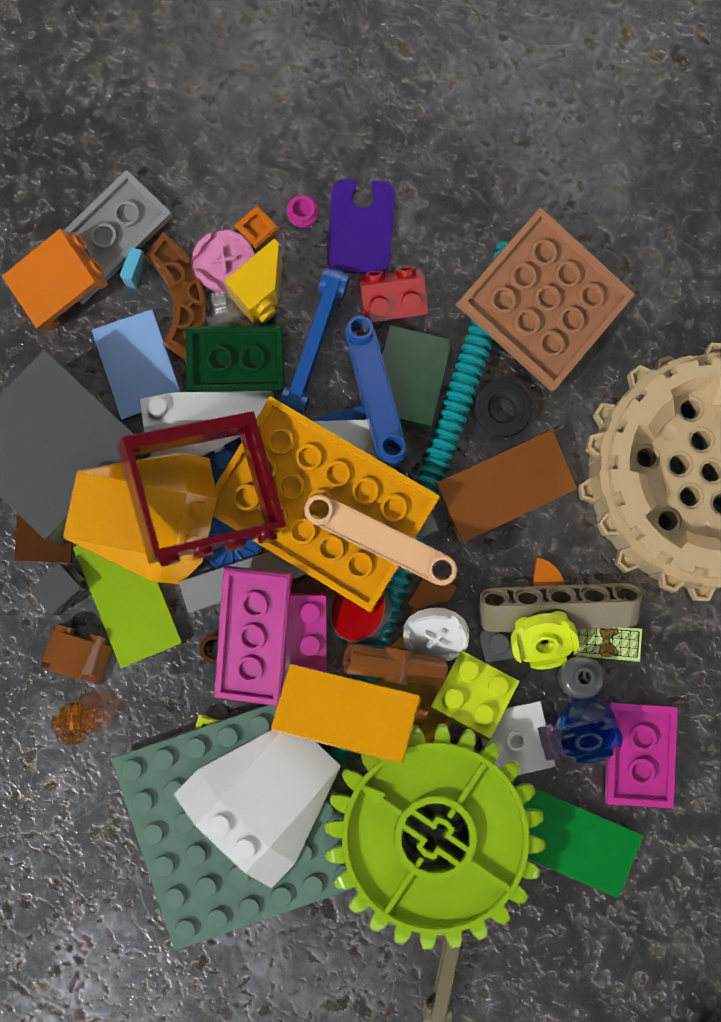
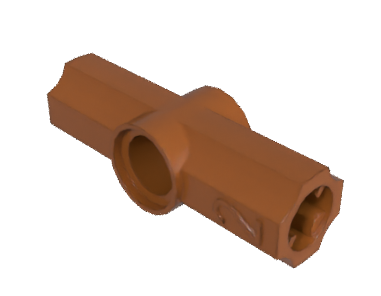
M348 643L343 658L344 672L378 677V680L397 684L414 682L423 685L442 686L448 670L446 658L413 653L412 650L391 646L377 648Z

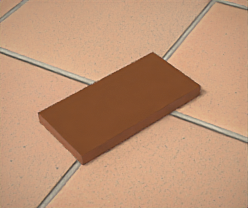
M547 430L434 483L460 543L473 539L577 489L553 430Z

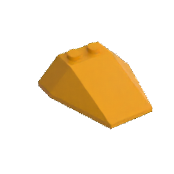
M176 452L136 460L159 547L164 548L207 538L217 500L210 458ZM122 463L77 470L63 534L65 539L153 582L179 584L180 581L186 580L202 563L203 558L194 559L193 554L180 557L181 562L170 566L160 567L159 562L148 563Z

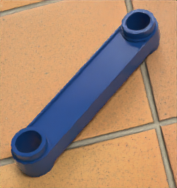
M325 268L318 288V292L322 293L310 332L291 388H284L279 401L303 416L310 399V395L305 393L337 298L344 299L350 280V275L334 268Z
M356 316L347 323L345 340L376 456L379 461L394 468L404 461L407 452L406 442L374 326L367 317ZM363 331L366 335L357 336L353 332ZM394 447L399 451V454L389 455L383 449Z

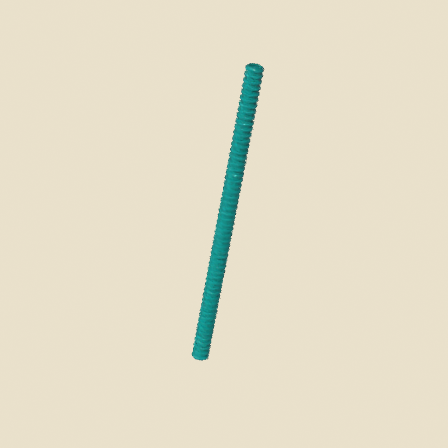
M508 241L497 244L496 248L498 251L494 253V259L509 243ZM472 319L473 325H470L468 328L470 334L465 337L467 344L462 345L463 353L459 354L458 359L460 362L456 363L455 366L457 372L452 374L454 381L449 383L451 390L446 392L447 400H444L442 403L444 410L439 412L441 419H437L435 424L438 427L433 429L432 432L435 436L430 438L429 443L431 447L426 449L428 456L424 457L422 461L425 465L421 466L419 470L422 474L416 478L418 484L437 495L439 493L434 483L448 477L445 472L451 468L449 461L454 459L452 452L457 450L455 443L460 442L461 438L458 435L463 433L464 428L462 424H466L467 421L465 415L470 413L468 406L472 405L474 401L471 397L476 395L477 390L475 387L479 386L480 383L478 377L483 375L481 368L486 366L484 359H487L490 354L487 350L493 346L491 340L494 339ZM427 535L416 538L415 540L424 544L422 539L423 537H427ZM399 566L386 588L392 603L390 620L388 624H384L381 629L383 632L378 638L361 645L383 648L387 643L390 644L391 639H389L390 633L394 634L395 630L392 627L393 624L398 622L395 618L397 614L401 613L399 606L405 602L402 597L407 595L406 586L411 584L409 577L413 576L414 573ZM351 674V679L373 684V682L377 683L378 680L376 677ZM327 745V748H324L336 761L350 762L351 757L348 754L352 751Z

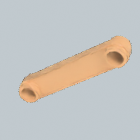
M321 494L314 495L305 504V515L313 524L434 584L447 585L457 575V565L451 557L330 497ZM318 501H324L329 505V513L323 519H315L311 514L312 506ZM443 560L450 564L452 572L449 578L439 580L434 577L432 567L435 562Z

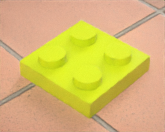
M460 651L430 710L465 729L473 730L474 734L490 741L520 681L466 652Z

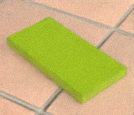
M79 545L73 547L120 668L127 667L183 643L159 582L150 581Z

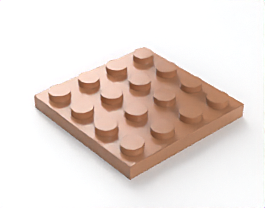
M540 207L455 305L550 391H553L635 294Z

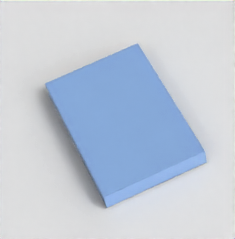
M152 309L92 329L122 421L142 415L140 399L181 392L167 349L163 346L164 340Z

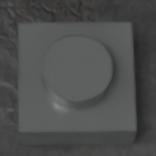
M478 631L484 663L514 658L511 645V635L513 632Z

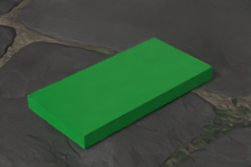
M535 788V794L523 806L524 809H539L543 812V821L537 826L529 828V834L541 837L545 841V848L538 853H529L528 859L619 899L643 835Z

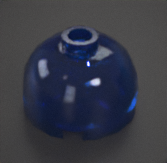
M582 699L569 703L561 709L554 722L556 750L565 759H567L566 755L575 757L576 763L589 764L609 759L614 755L613 749L617 745L620 748L623 744L621 725L617 716L608 705L598 700Z

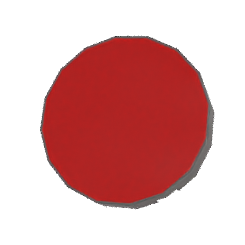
M385 589L372 612L367 611L337 593L331 608V621L337 634L341 638L355 644L369 643L378 638L383 632L381 629L384 624H388L391 617L392 603L388 591Z

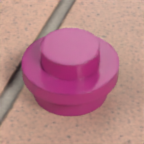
M300 195L294 197L289 202L287 216L293 225L308 227L317 220L318 206L311 197Z

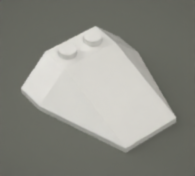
M270 730L197 769L174 793V796L194 825L245 874L273 888L296 863L341 765L317 742Z

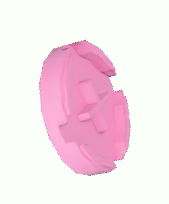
M233 230L213 231L207 233L198 241L192 254L193 269L196 277L205 288L215 293L229 294L224 280L253 257L254 252L251 244L243 235Z

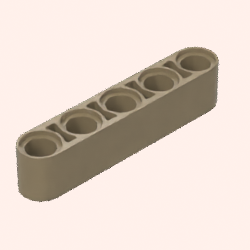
M631 583L489 588L480 594L479 624L484 630L489 632H513L516 620L521 617L562 611L567 614L568 620L575 625L576 629L632 627L639 622L642 590Z

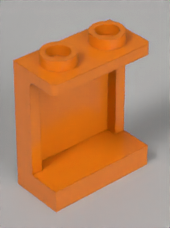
M58 229L2 275L36 329L54 330L61 324L57 319L61 314L94 288L104 289L108 285L103 278L105 274L103 268L96 260L89 257L85 251L87 249L85 241L75 232L71 233Z

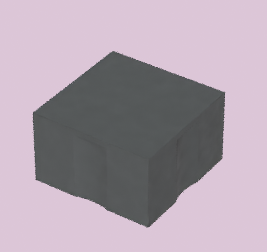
M45 350L0 393V497L42 538L63 546L68 541L63 537L77 470L121 463L117 445L123 436L133 435V433ZM150 453L135 456V459L149 458Z

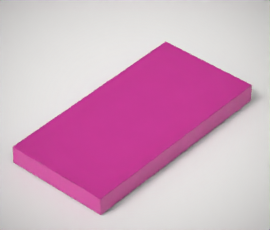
M227 565L223 568L215 698L278 706L284 681L292 573Z

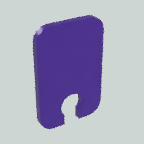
M341 179L333 185L327 250L328 266L330 269L334 268L353 274H366L371 271H383L385 273L389 269L391 256L394 189L387 182L372 181L371 192L374 195V200L370 206L362 208L355 205L352 200L353 194L356 191L357 180Z

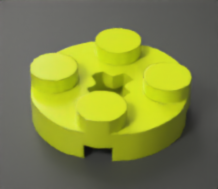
M555 611L531 617H521L516 620L515 630L511 635L513 655L520 663H522V659L525 662H529L531 668L551 669L561 666L573 650L575 655L579 648V638L576 627L568 620L567 614L562 611ZM548 640V643L542 644L541 641Z

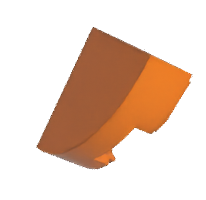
M541 558L535 559L532 586L565 585L561 573L553 564Z

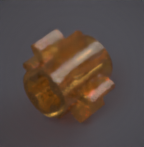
M68 703L60 707L59 715H52V730L56 731L55 738H60L63 743L69 745H76L86 740L87 733L94 732V718L91 717V710L86 709L85 706L79 703Z

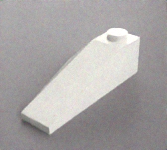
M273 391L178 392L140 399L144 431L149 432L254 411L257 418L270 396L274 398ZM240 435L150 453V456L154 457L176 452L204 456L212 451L217 453L225 449L224 445L239 438Z

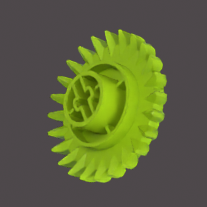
M438 723L434 732L433 742H426L422 731L414 724L404 764L361 754L363 763L368 770L364 775L349 768H345L342 772L346 784L353 790L352 795L331 794L329 800L331 805L345 814L344 819L328 820L324 824L326 833L342 839V844L333 846L325 852L326 859L329 862L346 864L347 869L340 872L334 878L335 887L338 889L355 887L358 892L350 900L349 909L357 913L371 907L374 912L370 919V929L378 932L391 922L395 925L394 938L396 943L404 944L413 931L420 933L423 949H432L437 935L445 934L451 948H458L462 941V931L470 929L478 940H482L487 937L485 920L492 917L503 925L510 921L508 911L504 906L508 900L521 904L527 901L528 895L519 885L521 878L536 879L539 877L540 869L527 859L529 853L543 851L545 841L541 837L530 835L529 828L540 824L544 816L543 812L539 809H524L523 806L535 794V788L531 783H524L515 787L512 785L511 782L520 770V764L515 759L504 763L499 768L494 765L500 748L493 740L484 746L479 754L475 752V734L471 729L466 728L461 734L457 745L450 743V734L444 723ZM427 804H444L443 809L446 815L437 809H432L428 813L420 807ZM456 812L464 820V837L455 832L449 818H453ZM412 814L432 829H435L438 823L442 824L440 829L443 836L459 848L453 851L435 837L432 838L430 843H427L425 831L407 818ZM402 829L415 839L417 848L413 854L403 845ZM423 855L434 860L440 855L445 859L439 862H425Z

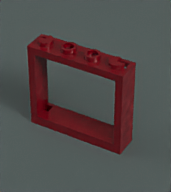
M254 411L123 436L117 445L149 564L159 562L160 567H165L181 562L180 557L193 554L194 559H199L214 554L213 549L224 546L226 551H233L245 547V541L257 539L259 544L277 539V534L287 527ZM240 435L265 524L160 548L135 456Z

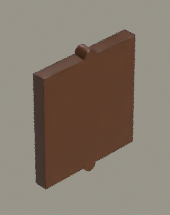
M17 513L16 531L13 532V536L16 537L14 561L72 563L73 542L68 540L62 546L45 540Z

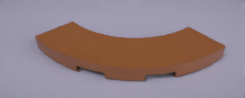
M162 232L145 255V261L161 275L172 298L173 320L168 335L163 341V346L186 360L185 327L205 326V293L202 282L195 275L188 255L172 238Z

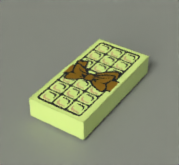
M628 627L576 629L579 638V648L575 655L573 650V656L640 662L642 629Z

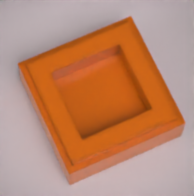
M258 205L234 225L235 230L249 241L256 252L279 231V227Z

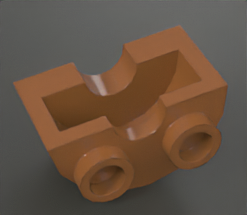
M56 623L55 629H51L39 667L48 668L51 672L70 678L85 679L95 684H102L113 651L111 645L105 644L107 638L92 633H87L86 638L74 635L75 628Z

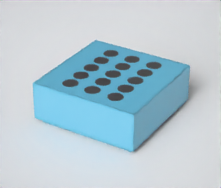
M133 247L129 248L120 277L126 286L137 289L146 261L142 250Z

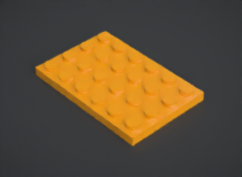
M270 396L256 420L287 527L277 534V539L259 545L367 611L372 612L399 566L310 522L305 515L304 508L306 502L314 495H325L416 539L441 497ZM241 442L215 485L217 500L213 517L236 531L265 524ZM324 501L314 503L311 508V514L315 519H323L329 513V505Z

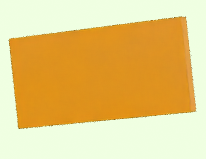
M290 664L271 729L290 736L404 764L421 697Z

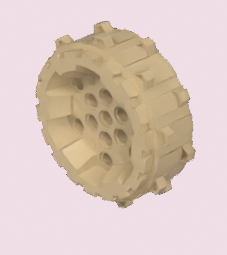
M710 343L703 355L692 357L690 355L678 359L668 356L658 359L655 362L654 370L639 365L627 375L630 389L616 404L601 403L592 416L600 430L598 434L590 435L587 439L585 451L589 453V479L578 486L579 499L589 502L594 506L598 522L596 525L602 536L610 540L618 550L614 564L624 573L638 568L647 573L650 578L659 581V588L672 593L681 587H685L692 601H710L715 590L721 588V513L713 507L714 498H721V343ZM685 404L691 407L693 410L692 419L685 418L682 415L681 405ZM692 435L702 438L704 442L703 450L693 447L691 443ZM638 452H644L650 457L649 467H643L638 463ZM671 459H676L682 464L681 474L673 473L670 469L669 462ZM703 466H708L714 471V480L712 482L707 481L703 477ZM682 489L692 494L693 503L691 506H687L681 501L680 493ZM661 513L668 515L671 519L672 524L669 530H664L659 525L658 518Z

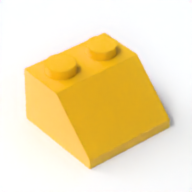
M275 238L224 280L231 300L254 326L260 322L264 324L271 320L277 313L276 308L279 307L283 262L279 243Z

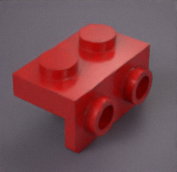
M404 266L396 269L397 272L384 274L383 271H371L366 273L365 277L358 278L364 317H367L371 322L429 314L425 278L421 269H416L414 266Z

